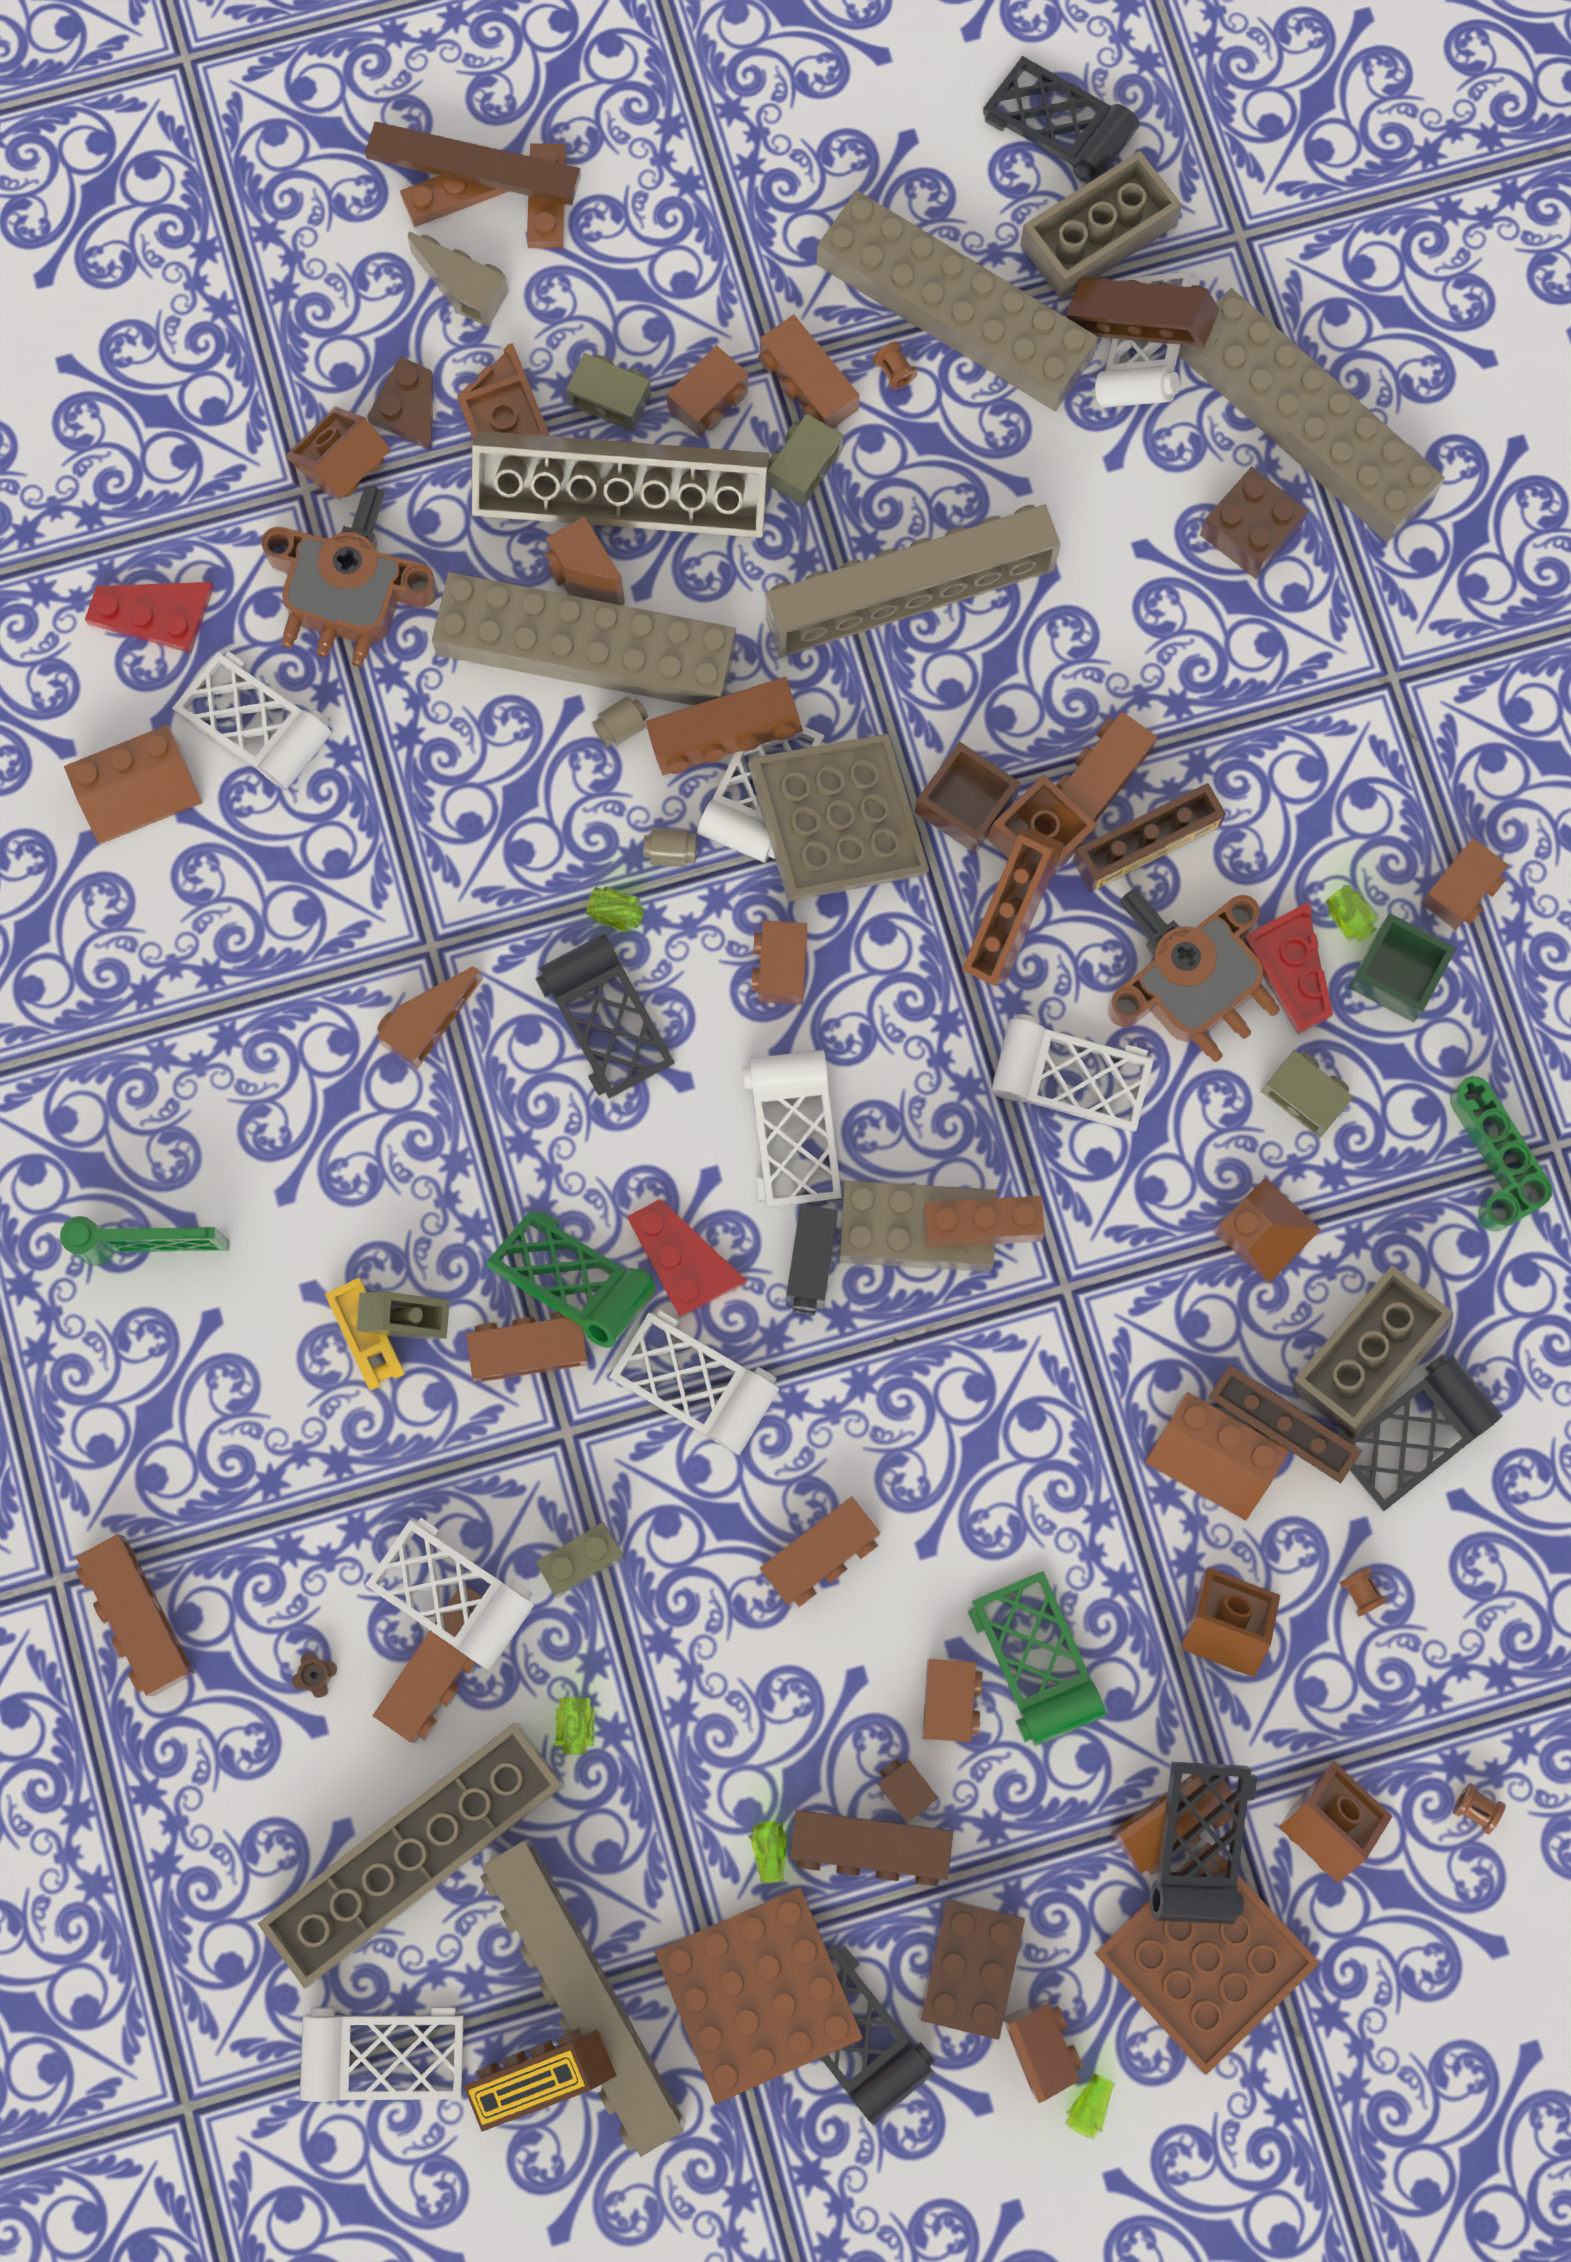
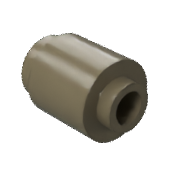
M626 696L597 714L598 719L591 722L601 742L607 748L612 744L618 746L645 729L646 724L644 720L649 717L638 699L631 701Z
M652 828L651 835H644L643 857L650 858L651 865L686 867L687 863H696L697 834H690L685 829Z

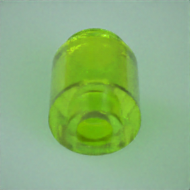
M1350 885L1343 887L1325 901L1329 907L1328 914L1348 941L1356 938L1358 942H1361L1377 930L1374 924L1379 918L1358 890L1354 891Z
M607 886L603 889L594 888L586 908V915L593 917L594 922L625 933H629L632 927L637 929L644 914V907L640 906V898Z
M560 1698L559 1708H555V1746L563 1747V1754H586V1747L594 1746L595 1708H591V1698Z

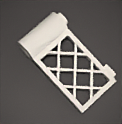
M1192 271L1126 279V282L1128 280H1137L1148 284L1165 282L1173 286L1182 285L1184 287L1200 284V281L1194 276ZM1113 338L1106 369L1100 372L1096 378L1095 392L1099 405L1106 408L1171 402L1180 389L1179 376L1174 372L1180 345L1165 343L1167 346L1165 359L1150 360L1148 357L1164 343L1150 342L1141 350L1136 344L1138 341ZM1133 347L1137 354L1127 363L1119 364L1120 357Z
M228 651L225 656L217 652L172 709L256 768L276 786L287 790L332 734L328 728L330 721L315 709L310 713L301 710L243 670L247 666L246 663ZM221 666L231 672L232 684L213 687L212 677ZM238 677L242 679L244 682L238 683ZM254 688L259 691L260 703L241 706L239 691ZM233 692L235 708L215 711L214 695ZM208 696L209 712L193 714L187 710L195 698ZM266 697L272 701L266 702ZM283 708L290 713L282 724L269 726L267 710ZM261 712L263 727L243 730L242 715ZM236 716L237 732L225 734L218 732L216 719ZM210 720L211 726L204 721ZM264 735L265 746L254 757L246 751L244 739ZM233 740H238L239 746Z
M802 726L803 731L794 734L789 739L774 740L761 744L751 751L736 752L713 799L708 803L702 815L697 834L764 863L767 862L769 857L775 859L764 817L758 805V796L754 795L749 780L752 779L751 772L745 773L741 760L743 756L757 751L760 756L766 755L764 749L780 743L783 744L785 751H792L788 741L798 737L813 742L811 747L826 745L823 743L824 735ZM738 769L740 775L733 777ZM743 782L749 798L738 802L724 797L728 787Z
M1019 1014L1017 1019L1009 1020L991 1089L992 1094L1006 1100L1035 1104L1131 1132L1137 1130L1154 1059L1147 1057L1148 1050L1126 1044L1123 1051L1048 1030L1039 1025L1040 1020L1030 1015ZM1054 1041L1064 1044L1072 1058L1055 1066L1048 1054L1050 1042ZM1075 1048H1079L1085 1051L1078 1054ZM1091 1052L1100 1054L1108 1066L1107 1069L1093 1077L1081 1059ZM1111 1058L1118 1059L1121 1061L1114 1064ZM1075 1062L1086 1081L1069 1090L1059 1070ZM1127 1062L1143 1066L1139 1081L1129 1087L1117 1070L1118 1067ZM1046 1063L1050 1070L1043 1074ZM1111 1072L1122 1091L1105 1100L1095 1080ZM1053 1074L1063 1094L1054 1099L1037 1095L1040 1082ZM1086 1085L1090 1086L1099 1101V1104L1090 1109L1079 1107L1072 1093ZM1137 1087L1136 1095L1134 1098V1096L1131 1093V1090ZM1125 1095L1132 1107L1130 1120L1115 1117L1108 1103ZM1066 1097L1070 1104L1060 1102V1100ZM1102 1107L1106 1114L1096 1112V1110Z
M824 1050L749 1058V1066H744L742 1069L745 1089L752 1088L756 1114L763 1173L762 1178H756L758 1201L766 1200L767 1208L842 1199ZM821 1096L823 1112L813 1123L799 1112L797 1108L806 1097ZM789 1099H798L793 1106L785 1101ZM778 1101L789 1109V1112L778 1126L775 1127L764 1118L762 1103ZM793 1113L810 1126L798 1143L780 1131ZM823 1118L826 1132L817 1126ZM765 1125L773 1131L767 1140ZM813 1130L827 1139L828 1148L819 1160L801 1147ZM776 1134L794 1147L782 1164H779L768 1155L767 1146ZM797 1151L815 1163L802 1181L784 1168ZM828 1154L830 1169L822 1163ZM769 1162L778 1168L772 1176L770 1174ZM818 1167L831 1176L833 1192L816 1193L806 1185V1182ZM782 1171L796 1182L798 1187L790 1197L773 1199L772 1182ZM802 1188L810 1193L809 1195L796 1196Z
M659 1310L656 1316L649 1312L609 1378L706 1435L722 1447L740 1455L779 1391V1388L774 1385L777 1378L759 1367L756 1368L755 1372L747 1370L677 1329L680 1322L663 1311ZM652 1325L666 1332L669 1346L647 1351L644 1338ZM672 1336L682 1341V1343L673 1344ZM641 1345L643 1353L634 1355ZM687 1347L696 1349L701 1365L680 1370L675 1351ZM670 1352L675 1372L654 1377L649 1357ZM704 1355L713 1359L714 1362L706 1364ZM641 1359L645 1360L649 1379L633 1383L622 1376L630 1362ZM725 1366L735 1372L727 1386L712 1390L708 1369ZM703 1371L707 1391L686 1396L681 1376ZM677 1378L681 1398L667 1402L660 1399L655 1383ZM650 1385L652 1393L641 1387ZM722 1394L716 1404L714 1395ZM709 1397L712 1412L706 1422L702 1424L691 1417L688 1402ZM683 1404L685 1413L674 1406Z
M420 1518L417 1524L409 1520L365 1585L457 1648L464 1655L491 1671L535 1604L529 1601L533 1593L514 1580L509 1587L439 1540L437 1537L441 1531L424 1519ZM416 1533L424 1538L427 1555L407 1559L405 1546L413 1534ZM432 1545L443 1552L433 1553ZM400 1555V1561L395 1562L398 1556ZM447 1557L453 1558L456 1564L457 1576L438 1580L435 1560ZM428 1562L431 1582L411 1586L408 1566ZM463 1566L473 1573L464 1574ZM402 1569L404 1588L388 1591L379 1585L389 1570ZM482 1578L491 1584L482 1599L468 1601L465 1581ZM458 1583L461 1603L442 1607L439 1587ZM432 1589L435 1609L419 1613L414 1608L412 1593ZM405 1595L406 1603L397 1596ZM475 1607V1609L473 1610V1612H472L471 1615H470V1609H469V1608ZM463 1610L465 1624L457 1636L454 1637L445 1631L443 1614ZM436 1616L437 1624L428 1619V1617Z
M334 2007L311 2008V2015H305L302 2019L300 2100L327 2102L337 2100L461 2099L463 2015H455V2007H432L431 2015L342 2016L335 2015ZM351 2025H368L379 2037L361 2053L350 2042ZM376 2025L390 2026L382 2033ZM397 2025H408L419 2036L403 2053L386 2037ZM416 2025L430 2026L422 2033ZM437 2025H455V2041L443 2053L426 2037ZM422 2040L438 2056L423 2074L406 2058ZM381 2041L398 2057L382 2075L365 2058ZM453 2049L454 2065L446 2058ZM350 2050L358 2057L351 2065ZM362 2061L378 2079L367 2090H349V2073ZM401 2061L418 2078L407 2090H396L385 2079ZM441 2062L454 2073L453 2090H436L426 2079ZM422 2082L429 2090L414 2089ZM382 2083L388 2090L374 2089Z

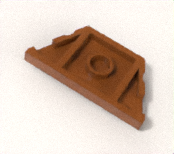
M513 343L503 349L504 354L491 367L487 365L478 374V378L474 383L468 384L457 395L459 406L473 441L478 431L550 436Z

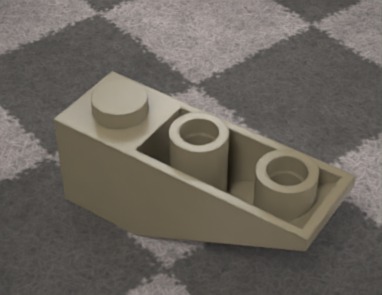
M409 232L407 237L411 253L456 312L489 327L508 294L506 276L494 265H482L473 261L468 254L461 250L454 249L451 251L441 246L437 240L428 235L419 236Z

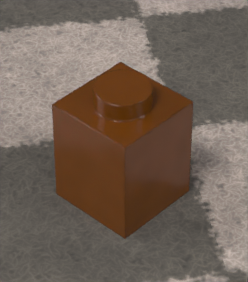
M896 1758L879 1772L883 1779L877 1783L905 1822H909L938 1799L937 1795L909 1759L901 1763Z

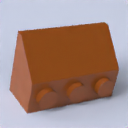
M168 724L64 766L76 799L99 845L202 804L179 743Z
M1186 1392L1180 1398L1144 1463L1246 1521L1272 1483L1289 1450L1193 1394Z
M1192 1774L1181 1782L1180 1791L1188 1798L1204 1782L1197 1774ZM1205 1775V1776H1206L1207 1779H1210L1213 1775ZM1225 1778L1214 1787L1224 1800L1232 1794ZM1209 1791L1193 1807L1202 1818H1205L1221 1803ZM1168 1792L1110 1832L1138 1873L1142 1874L1147 1870L1152 1875L1158 1872ZM1179 1797V1803H1178V1805L1183 1802V1801L1180 1799V1797ZM1188 1809L1176 1820L1175 1830L1183 1837L1199 1821ZM1226 1811L1211 1825L1216 1830L1230 1821L1232 1817ZM1200 1835L1188 1844L1190 1848L1202 1840ZM1174 1836V1842H1173V1844H1175V1843L1178 1841V1840L1175 1838V1836Z

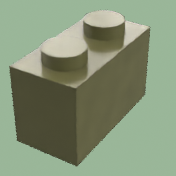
M584 353L566 388L568 405L634 432L651 397L650 380L638 370H625L615 366L610 359L604 356L595 355L594 357Z
M807 413L800 423L794 422L785 437L787 443L781 452L776 450L771 455L768 465V486L804 507L843 450V434Z
M1293 1050L1261 1092L1321 1138L1354 1096L1348 1092L1350 1089L1344 1081L1336 1076L1329 1077L1319 1069V1063L1312 1056L1305 1052L1299 1054L1296 1050Z
M387 1291L360 1293L357 1332L419 1340L447 1339L450 1300Z
M602 1522L536 1561V1564L554 1596L559 1598L622 1561L625 1557L607 1526Z

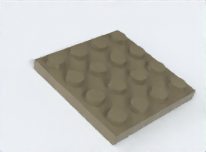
M889 734L752 757L748 762L788 902L925 876L929 872Z

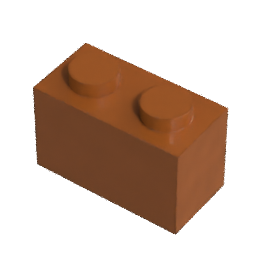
M716 345L666 394L668 410L699 437L706 429H714L722 420L723 413L732 404L736 406L745 398L748 393V372Z
M1472 838L1425 896L1421 904L1454 930H1457L1463 921L1470 925L1484 908L1479 904L1483 896L1487 893L1493 897L1506 881L1501 874L1508 867V864Z
M762 921V932L754 933L753 954L760 955V968H752L751 991H758V1002L803 1005L807 923Z
M927 1660L922 1739L971 1742L972 1734L979 1735L980 1711H974L973 1706L974 1695H981L983 1672L976 1671V1662Z

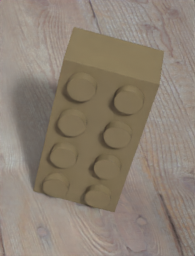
M1138 151L1024 224L1020 246L1062 300L1076 290L1080 278L1095 279L1177 226L1182 204L1143 153Z
M844 1180L839 1263L991 1272L994 1265L995 1244L926 1248L923 1209L925 1202L997 1198V1190Z
M1391 1265L1294 1378L1293 1391L1355 1439L1452 1325L1454 1312Z

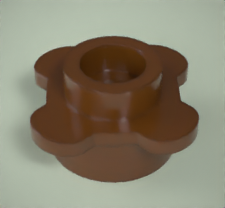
M305 1653L300 1659L301 1665L298 1668L297 1674L292 1677V1685L298 1690L304 1688L311 1691L316 1698H322L328 1694L329 1689L327 1685L331 1677L336 1675L337 1666L333 1661L324 1662L317 1659L314 1653ZM313 1671H316L318 1673V1677L316 1679H313L311 1677V1673Z

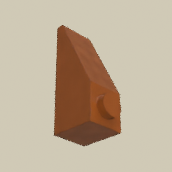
M473 966L399 1005L393 1014L388 1012L377 1027V1031H379L377 1038L381 1045L418 1069L483 980L480 971Z

